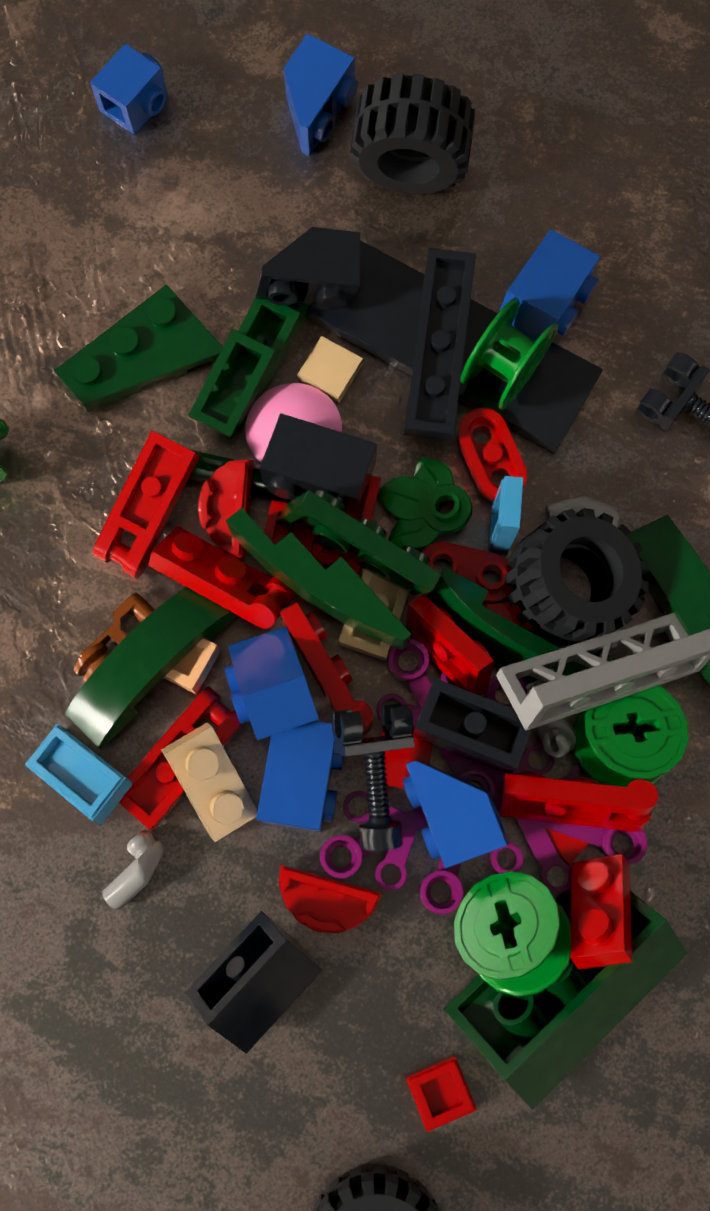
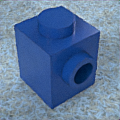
M124 44L90 82L99 111L134 135L151 116H155L161 111L168 97L163 69L159 62L150 54L145 52L140 54L127 44Z

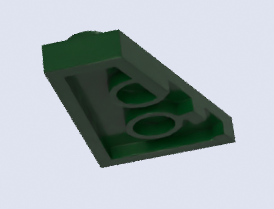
M166 284L54 371L61 382L86 411L89 412L142 392L143 386L164 378L171 377V380L187 375L188 369L209 361L213 365L223 346Z
M310 490L306 491L286 504L275 521L289 530L292 529L295 522L312 530V535L315 537L314 543L329 551L333 549L337 552L347 553L350 550L356 553L355 562L361 568L414 596L432 592L441 576V573L428 566L430 559L422 552L409 546H403L401 549L385 538L387 532L382 527L367 519L361 518L357 521L341 511L344 506L338 499L323 491L317 490L315 493Z

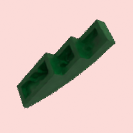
M255 298L239 330L232 329L188 416L233 439L246 420L254 402L263 394L307 320V310L311 304L294 303L281 306L273 304L269 300Z
M242 507L226 520L231 535L268 572L308 603L350 628L397 649L403 650L410 644L411 633L342 557L325 570L292 532L275 545Z
M668 514L630 532L627 535L628 539L632 544L638 541L643 550L638 553L640 561H647L649 572L645 575L650 581V594L665 614L675 613L689 636L710 629V572ZM709 660L700 672L710 684Z

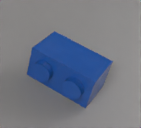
M550 229L507 290L500 310L511 299L517 297L520 301V306L512 326L536 341L550 325L557 323L559 326L557 333L564 337L578 314L579 310L574 308L575 304L578 301L585 305L598 284L599 278L593 276V272L601 256Z
M286 626L228 646L233 665L225 667L224 670L232 692L230 693L240 724L248 721L251 722L257 741L319 719Z
M312 721L271 736L256 817L257 821L321 832L323 821L333 823L338 791L328 790L331 771L332 769L342 770L344 756L334 752L333 742H335L331 723Z

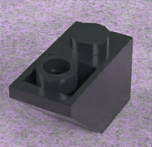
M311 227L262 266L256 286L255 298L269 300L271 303L281 306L304 303L317 305L319 308L329 311L350 308L360 287V232Z

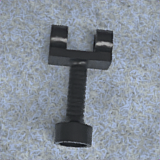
M676 352L663 374L674 385L686 389L675 404L663 392L649 389L640 401L641 404L637 408L638 412L648 421L660 424V428L666 432L682 411H689V414H693L694 417H697L699 420L702 419L703 423L706 422V425H709L710 403H707L706 400L702 401L703 398L701 397L698 398L696 391L705 380L710 369L704 365L700 367L692 357Z
M401 703L383 705L381 723L385 736L363 738V723L359 711L349 709L333 711L332 731L335 742H333L334 752L343 756L364 754L366 757L364 761L367 762L365 763V767H367L365 772L367 773L366 778H368L366 779V783H368L366 787L368 789L367 794H369L367 798L369 799L368 813L370 816L367 822L359 825L360 847L363 850L384 851L396 849L403 845L402 824L400 821L392 820L389 815V804H387L389 803V795L387 793L388 788H386L388 783H386L387 773L385 772L387 769L384 767L386 766V757L384 755L389 750L415 747L414 737L411 736L413 717L409 705H402Z

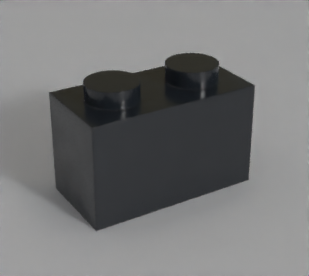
M280 413L259 467L263 485L268 486L267 489L274 495L288 500H294L297 496L302 495L308 490L313 493L317 490L332 495L343 504L344 507L341 511L357 515L376 464L377 444Z
M434 678L412 736L510 774L519 766L532 729L525 731L513 708Z
M261 911L192 984L185 994L207 1026L247 1054L322 972V969L292 936Z

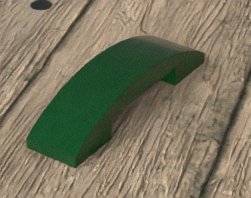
M443 566L440 572L441 576L427 598L438 608L445 609L452 616L455 624L472 640L479 641L484 645L490 657L494 660V666L500 669L561 649L482 606L489 591ZM609 655L607 657V661L609 662L616 660ZM572 661L566 663L562 675L568 676L589 668ZM530 675L522 677V680L528 683L539 680Z
M188 587L183 588L147 616L111 651L81 687L64 714L101 750L138 714L133 707L205 636L212 641L238 615Z

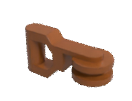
M137 592L133 593L113 611L114 623L80 654L74 666V672L79 676L84 675L83 681L86 682L102 661L111 653V651L107 652L108 647L106 644L111 641L117 646L127 636L122 631V624L132 615L141 623L155 609Z

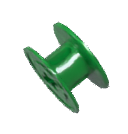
M517 297L511 299L487 327L467 360L460 382L466 385L485 368L508 383L498 405L502 410L511 404L529 381L550 348L559 328L557 323H553L535 341L512 326L520 306V301Z
M659 685L579 712L573 725L576 730V745L573 752L579 766L591 779L603 785L627 787L630 782L638 779L649 781L654 785L683 758L689 741L687 719L679 703ZM623 729L624 734L617 735ZM634 736H641L637 741H635Z
M513 871L490 875L474 885L460 902L454 920L455 944L463 961L480 974L481 978L498 992L516 997L538 994L555 984L569 967L571 962V920L563 906L555 901L548 887L533 876ZM516 921L518 925L513 930L512 922ZM514 939H516L517 946L515 947L510 943Z

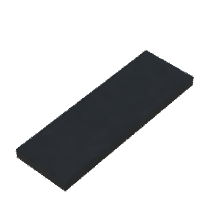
M360 240V287L351 307L329 311L311 304L307 310V319L412 375L425 274ZM472 299L470 300L462 372L476 344L498 314ZM552 342L529 381L504 410L500 409L498 405L508 383L485 368L468 384L465 385L460 382L458 401L472 409L488 408L496 411L503 417L509 429L556 453L601 376L603 369Z

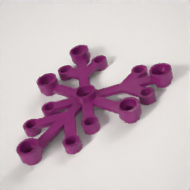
M410 639V644L403 650L395 647L391 648L388 657V667L396 679L408 683L419 707L406 703L398 694H386L377 704L376 712L380 721L383 705L386 702L394 701L402 705H409L413 717V728L417 724L431 683L426 675L429 665L428 650L421 642L415 639ZM405 654L414 656L418 666L412 671L403 670L398 663L401 656ZM443 672L440 680L447 682V676ZM496 675L490 679L488 690L484 692V697L498 702L495 697V691L502 686ZM519 678L518 681L527 695L526 684L522 678ZM509 703V704H503V705H506V706H508V707L513 708L512 705H511V703ZM533 744L523 752L518 768L510 774L530 771L544 775L552 769L554 757L545 752L542 744ZM439 747L452 774L468 782L477 783L481 788L490 791L496 809L500 812L503 791L501 789H503L505 772L498 769L492 770V767L472 760L471 763L469 758ZM532 751H540L545 755L546 765L543 769H534L530 765L528 758ZM579 764L572 768L570 774L559 780L570 781L578 778V773L581 769ZM354 791L344 799V814L354 823H363L369 819L370 815L368 812L362 817H355L348 809L350 801L356 797H361L368 803L367 795L369 794L366 792ZM390 806L388 808L391 819L400 821L402 824L403 845L399 848L388 850L385 860L381 861L376 867L375 879L378 885L385 890H397L406 881L407 871L405 864L416 831L428 826L422 806L409 812ZM516 818L541 868L539 874L540 882L553 893H562L571 887V867L561 861L545 828L601 847L606 857L620 854L614 849L613 840L617 834H623L630 842L629 850L623 854L629 865L640 861L647 851V838L643 830L631 832ZM336 835L329 838L323 844L320 851V862L323 869L329 875L336 878H347L357 872L362 858L376 851L361 849L360 836L353 839L346 835ZM509 840L507 846L491 851L490 864L497 873L518 872L523 864V854ZM337 847H346L352 854L351 862L345 867H337L331 860V854ZM502 849H509L515 855L516 862L511 869H503L497 862V855ZM440 858L437 870L428 874L423 879L420 885V898L428 910L437 914H448L459 907L463 899V887L457 876L462 863L445 868ZM387 864H394L400 869V880L394 885H387L381 879V870ZM554 866L560 867L565 873V881L559 887L552 886L547 878L548 871ZM439 881L446 883L450 888L449 898L442 903L434 901L431 897V887Z

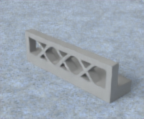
M675 613L502 667L496 677L525 731L699 672L710 660V629L689 636ZM666 632L671 642L653 648L649 646L652 635ZM615 647L632 654L614 661H607L609 650ZM572 661L589 668L568 676L562 675L566 663ZM530 675L546 682L534 686L526 695L518 679Z

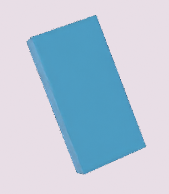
M505 476L501 480L491 508L488 551L507 556L520 529L524 477Z
M58 723L25 763V766L85 816L100 826L134 783Z

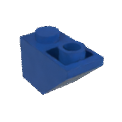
M306 34L283 70L286 99L300 148L303 153L310 156L318 142H325L330 136L335 124V117L341 107H348L353 101L357 92L358 81L355 79V57Z
M413 761L406 764L410 776L403 778V784L412 807L415 809L422 806L429 827L422 829V834L433 860L441 857L444 867L448 868L508 845L509 839L490 791L424 761Z

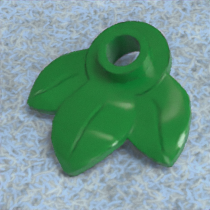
M420 458L415 466L414 477L402 476L393 478L386 482L379 489L378 493L383 506L393 516L398 518L388 540L401 549L403 546H409L416 550L424 549L433 544L441 533L449 534L461 530L469 522L472 515L473 507L470 497L465 490L454 484L451 470L444 463L435 459ZM452 501L455 503L451 512L447 514L439 513V507L444 502Z

